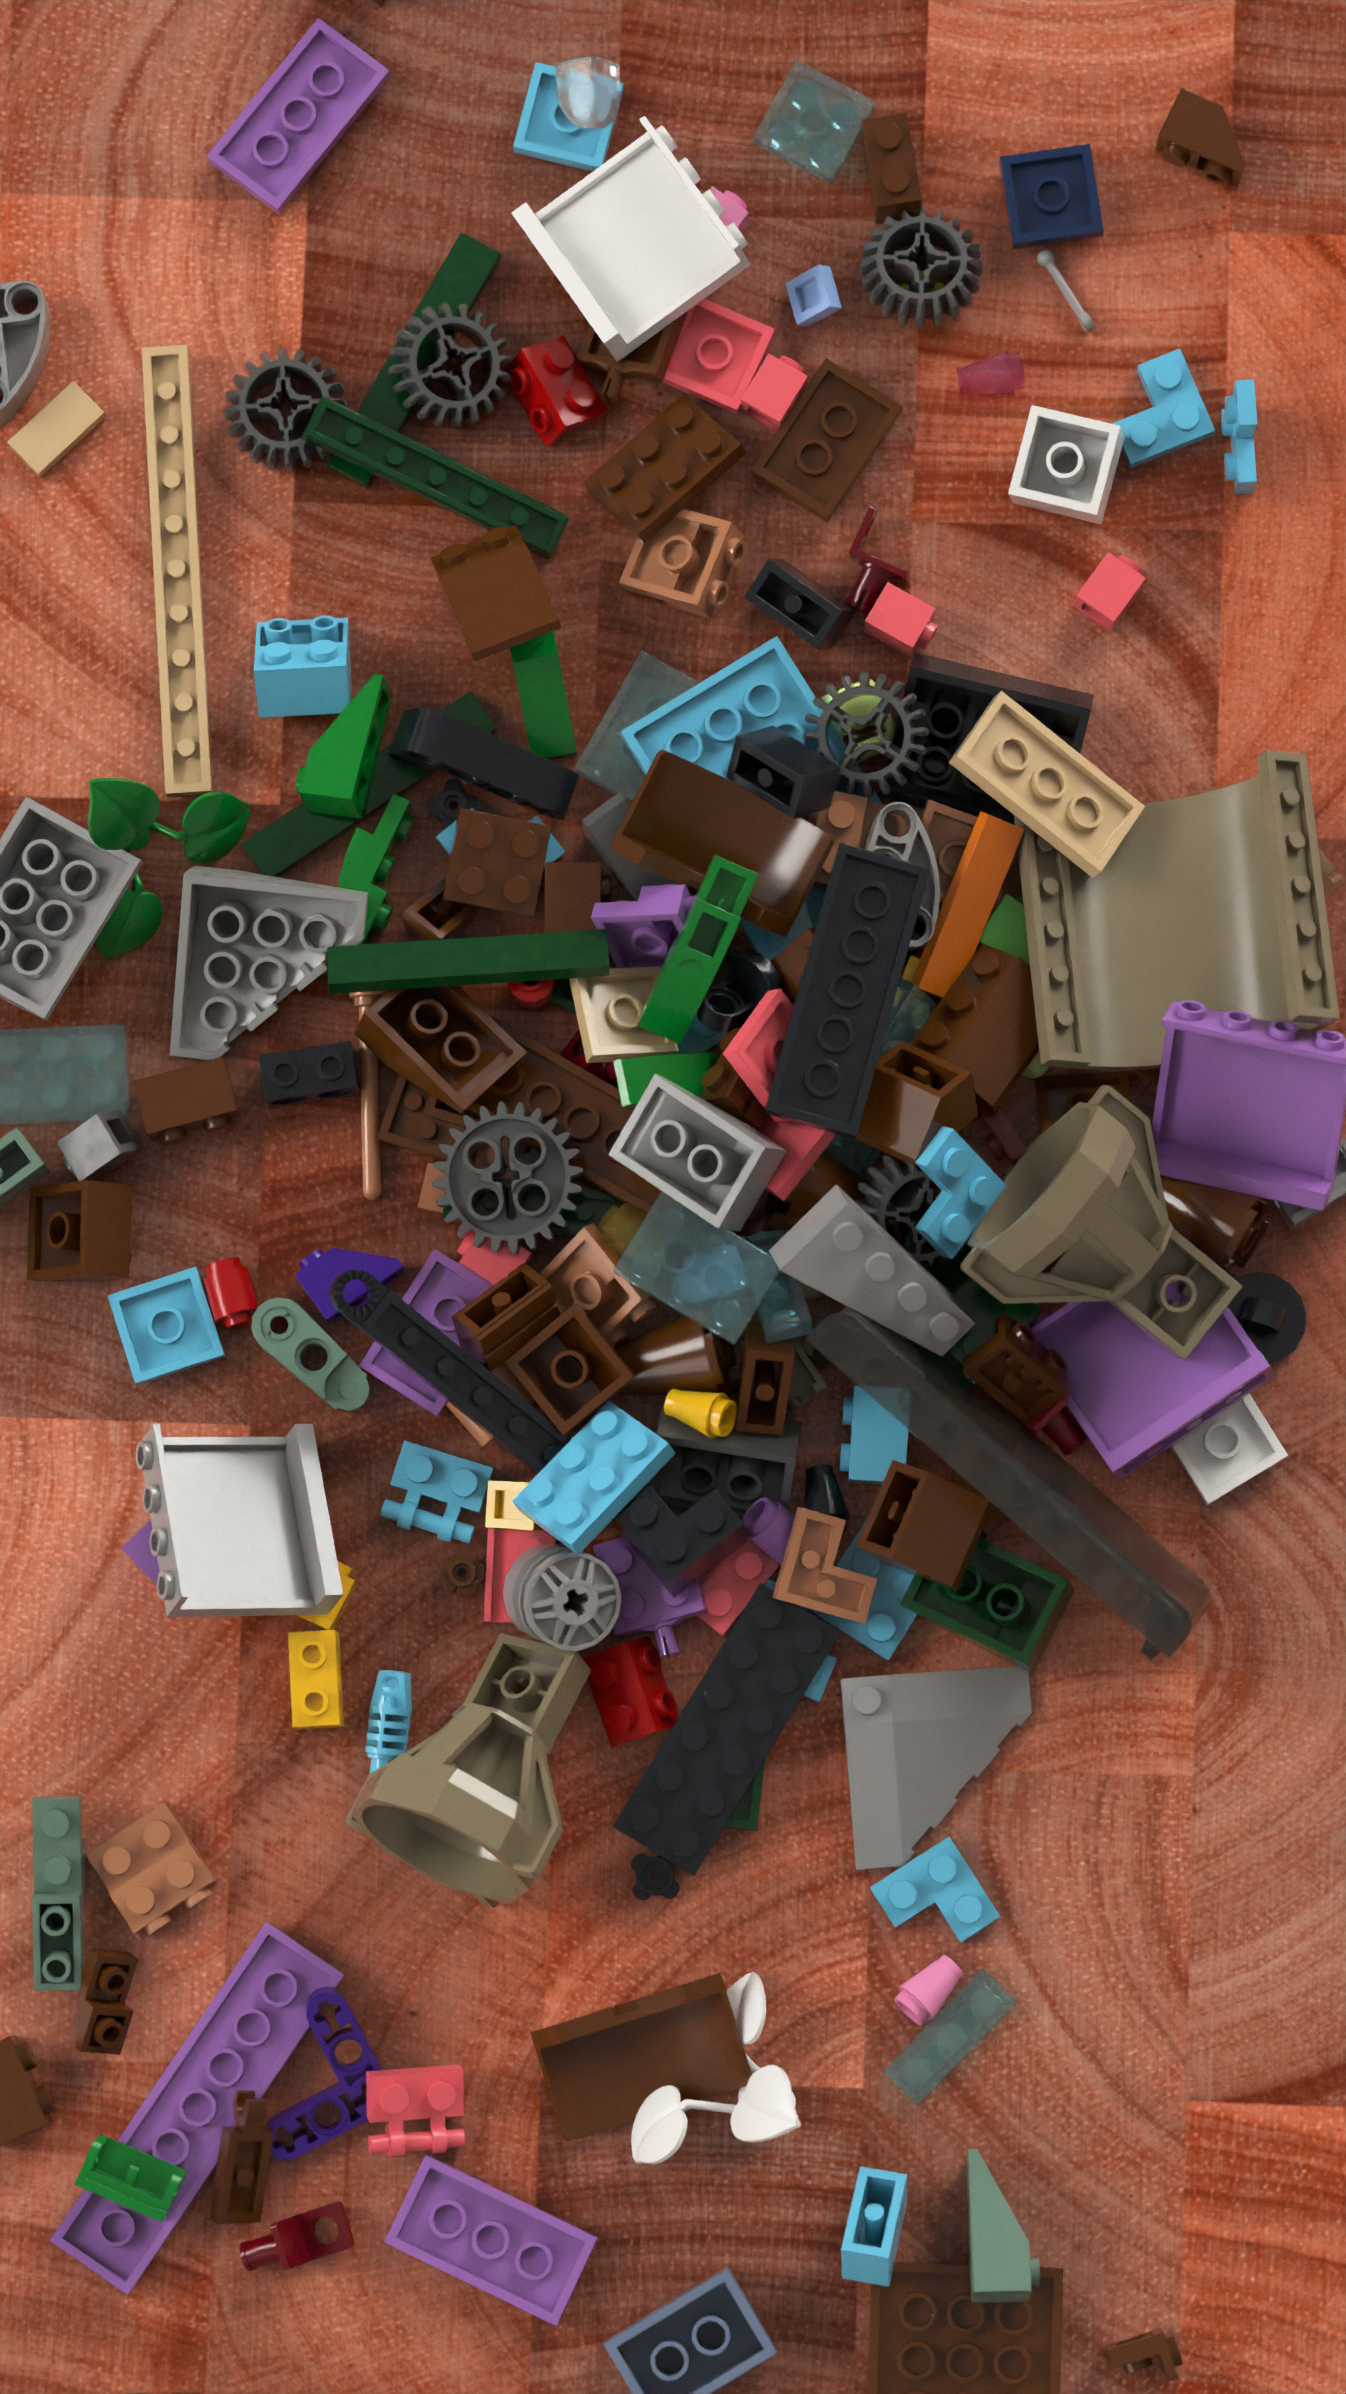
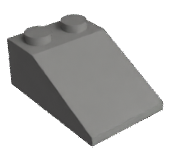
M654 1074L608 1155L716 1228L741 1231L787 1150L750 1125L663 1076Z

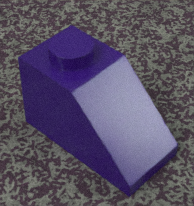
M320 1248L299 1262L298 1265L301 1267V1270L294 1275L328 1324L331 1325L343 1316L333 1306L330 1298L331 1285L340 1273L352 1269L363 1270L373 1275L384 1286H387L406 1271L397 1258L331 1248L324 1253ZM357 1279L349 1281L345 1285V1289H343L345 1302L350 1306L357 1307L367 1297L365 1285Z

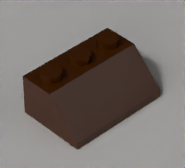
M982 944L909 1044L972 1072L977 1104L994 1112L1038 1053L1039 1044L1030 966L1016 956Z

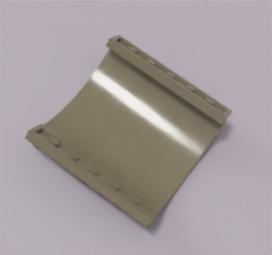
M1266 750L1257 757L1259 775L1193 796L1142 803L1145 806L1102 872L1094 878L1089 876L1014 815L1015 826L1025 829L1017 850L1041 1066L1093 1070L1158 1069L1161 1067L1166 1027L1161 1026L1162 1019L1173 1001H1197L1204 1004L1208 1009L1222 1012L1230 1010L1243 1011L1250 1014L1252 1018L1269 1022L1285 1020L1296 1024L1298 1028L1315 1032L1340 1019L1307 754Z

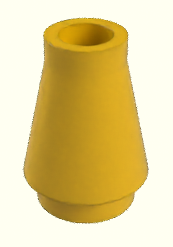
M673 1388L666 1396L664 1413L667 1416L678 1419L711 1439L718 1436H728L736 1423L737 1404L735 1401L729 1400L725 1393L682 1391Z

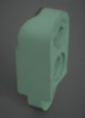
M277 1297L265 1301L257 1308L252 1318L251 1328L253 1337L267 1354L335 1411L341 1410L351 1413L359 1411L367 1404L371 1393L370 1385L367 1381L369 1379L368 1375L297 1303L287 1298ZM276 1317H284L288 1321V1329L283 1334H275L271 1330V1322ZM316 1347L324 1349L327 1352L328 1358L323 1368L317 1371H310L304 1368L303 1356L308 1350Z

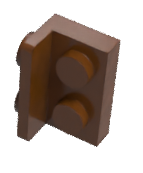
M1004 1312L997 1317L998 1334L963 1358V1369L1022 1422L1027 1424L1069 1394L1066 1375L1068 1367L1063 1357L1056 1350H1048L1044 1347L1025 1323H1017Z

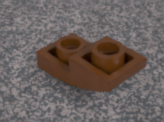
M89 1948L81 1980L76 2016V2048L80 2052L121 2054L134 2012L125 2004L138 1959L130 1952Z

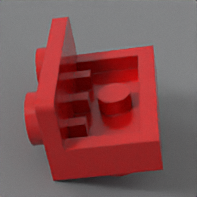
M564 335L521 349L512 360V363L504 369V372L511 375V380L508 382L511 390L517 395L530 418L533 429L539 434L546 447L556 444L566 432L598 422L608 413Z
M648 1636L626 1641L582 1658L591 1669L587 1679L611 1748L622 1746L674 1726L678 1720L676 1714L677 1704L674 1696L667 1688L661 1670L660 1655Z

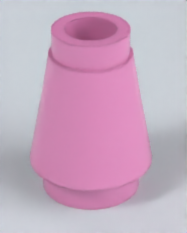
M943 1954L938 1960L900 1985V1993L894 1998V2001L906 2016L921 2026L927 2019L933 2020L958 1983V1980L963 1976V1972L953 1960Z

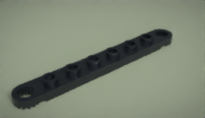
M352 1269L340 1273L334 1279L330 1289V1298L338 1312L536 1474L571 1440L567 1434L562 1435L550 1420L399 1296L380 1283L373 1275L363 1270ZM354 1279L361 1281L367 1290L365 1301L358 1307L350 1306L343 1297L345 1285Z

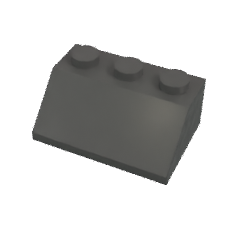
M663 1400L656 1434L668 1442L676 1454L650 1480V1485L672 1511L686 1512L714 1489L741 1521L747 1509L755 1501L763 1497H767L771 1501H779L786 1509L789 1508L802 1422L785 1419L782 1436L735 1431L734 1425L728 1436H718L711 1439L678 1419L667 1416L664 1413L665 1400Z

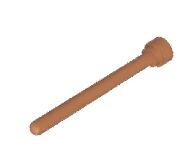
M386 990L349 993V998L354 999V1007L359 1008V1022L364 1012L386 993ZM359 1039L363 1194L367 1199L375 1200L381 1195L380 1140L377 1139L380 1130L378 1057Z

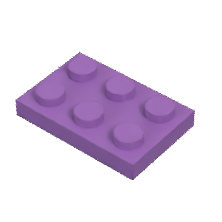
M434 1248L402 1300L460 1347L457 1337L458 1333L455 1331L451 1316L493 1285ZM375 1341L359 1365L362 1370L436 1417L440 1416L446 1406L445 1404L448 1402Z

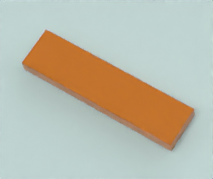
M980 811L938 914L934 933L925 946L910 985L942 998L948 992L976 951L1025 829Z

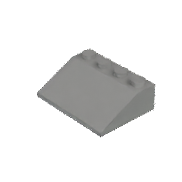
M25 797L0 838V998L47 1021L143 861L123 849L104 850L98 847L92 841L88 830L28 797Z

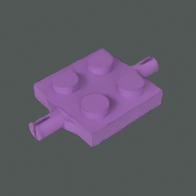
M623 1535L618 1539L594 1545L595 1557L606 1563L616 1576L622 1597L619 1617L613 1626L615 1636L621 1638L638 1632L655 1633L661 1659L670 1658V1654L673 1657L680 1654L673 1627L680 1624L686 1618L708 1612L700 1579L673 1598Z

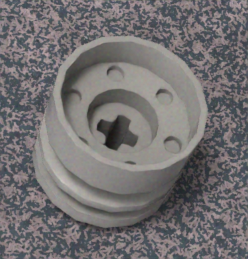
M552 1543L529 1548L517 1558L505 1577L503 1591L507 1615L518 1630L556 1649L579 1651L595 1646L611 1632L619 1617L622 1598L617 1578L606 1563L583 1551L577 1555L565 1545ZM569 1591L575 1593V1595L572 1596L570 1599L567 1595V1592ZM568 1600H570L571 1604L569 1609L563 1606Z

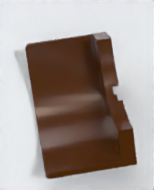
M660 750L656 754L609 849L638 867L660 875L679 885L685 884L686 887L689 885L699 890L714 854L751 870L759 875L740 917L757 927L787 937L835 843V838L832 834L802 817L792 819L738 784L675 754Z
M721 1973L614 2006L616 2016L613 2007L530 2033L559 2129L565 2141H572L634 2121L645 2099L663 2086L671 2085L678 2088L681 2101L685 2099L702 2100L745 2087L752 2076Z

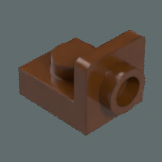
M1160 2328L1105 2346L1110 2363L1114 2369L1123 2366L1125 2373L1138 2371L1151 2366L1152 2361L1150 2357L1158 2355L1168 2381L1178 2379L1175 2367L1182 2365L1183 2362L1174 2336L1165 2339L1164 2333Z

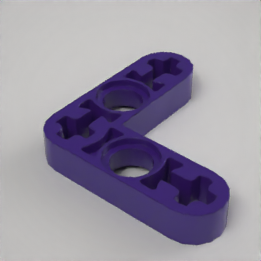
M321 1987L313 1991L306 2000L305 2012L308 2024L339 2082L276 2114L268 2120L266 2126L274 2132L270 2154L278 2160L288 2161L295 2159L368 2121L366 2097L354 2102V2108L357 2113L350 2115L347 2102L341 2094L348 2092L350 2101L361 2096L363 2093L361 2085L366 2083V2071L383 2070L345 1996L333 1987ZM322 2000H326L329 2005L338 2003L339 2006L334 2011L340 2028H343L346 2023H350L352 2027L340 2029L331 2035L329 2039H326L324 2035L332 2034V2028L324 2015L316 2018L315 2014L319 2012L318 2003ZM347 2039L355 2040L362 2046L360 2058L353 2063H343L335 2056L337 2045ZM333 2103L341 2109V2117L336 2124L322 2126L314 2119V2113L321 2104ZM306 2114L309 2128L315 2135L307 2137L306 2129L304 2128L293 2135L294 2144L292 2146L286 2147L282 2141L276 2144L273 2142L278 2138L277 2129L284 2126L288 2132L294 2131L302 2126L299 2116Z

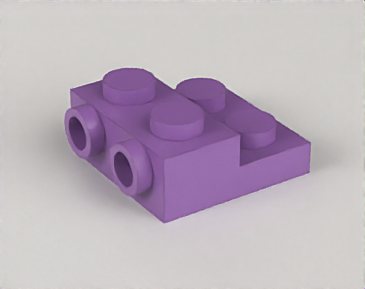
M685 884L642 886L638 901L620 900L616 902L595 903L591 919L597 930L607 929L608 951L617 968L661 966L662 968L674 939L676 940L695 896L690 895Z

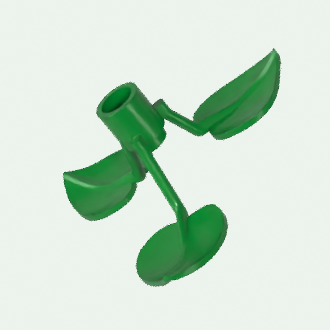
M123 778L89 780L88 831L92 841L104 850L123 849L129 853L130 849H141L150 840V831H155L173 840L185 841L184 855L190 861L208 863L222 858L236 846L243 836L249 821L250 807L247 801L240 800L227 792L214 791L194 799L187 807L182 818L184 831H175L155 822L160 811V801L157 794L149 786ZM138 872L132 880V890L127 888L95 941L97 950L102 957H115L140 947L152 938L160 926L163 915L162 903L154 893L142 892L143 883Z

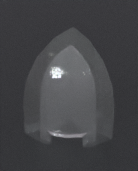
M595 56L556 63L558 100L560 108L567 119L580 128L602 129L613 122L619 107V64Z

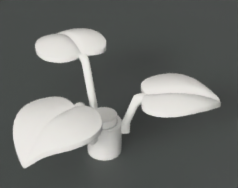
M755 1972L746 1974L726 1991L743 2047L744 2045L754 2043L759 2038L766 2018L764 1987L760 1976ZM746 2054L753 2075L750 2077L747 2086L740 2088L737 2105L691 2099L681 2101L678 2088L671 2085L655 2090L639 2108L633 2124L631 2147L635 2163L658 2164L670 2158L682 2145L687 2131V2117L684 2112L690 2109L732 2113V2132L738 2139L745 2142L753 2143L770 2140L800 2127L801 2123L795 2111V2095L791 2091V2085L786 2072L775 2065L759 2068Z

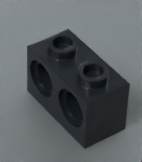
M351 1041L259 1055L265 1101L270 1109L361 1095L355 1049Z

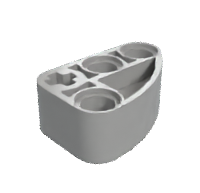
M31 281L0 283V394L3 395V400L0 404V426L12 419L29 397L44 368L49 350L51 334L50 309L41 288ZM30 299L38 302L36 310L30 314L21 315L16 312L18 305L24 300Z
M894 802L888 804L876 814L872 821L864 850L930 869L917 915V920L922 927V934L918 940L910 941L908 951H912L927 943L934 933L940 900L939 872L934 850L918 814L908 804ZM898 814L905 820L907 827L904 836L893 837L888 834L884 827L886 815Z

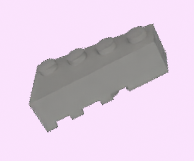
M837 1185L769 1250L780 1271L940 1356H943L976 1324L964 1304Z

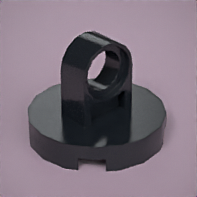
M750 949L744 952L732 951L724 956L697 1011V1017L702 1025L715 1032L725 1033L734 1028H741L766 992L779 989L778 984L782 983L783 979L769 959L757 951Z
M1254 1272L1236 1278L1235 1280L1243 1287L1229 1303L1228 1308L1269 1365L1281 1361L1296 1349L1305 1333L1306 1312L1301 1296L1289 1282L1274 1274Z

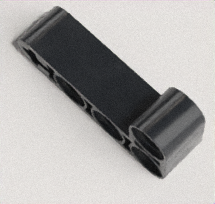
M416 708L403 712L388 755L398 762L419 769L436 768L524 808L557 820L564 819L579 779V775L576 772L452 716L429 708Z

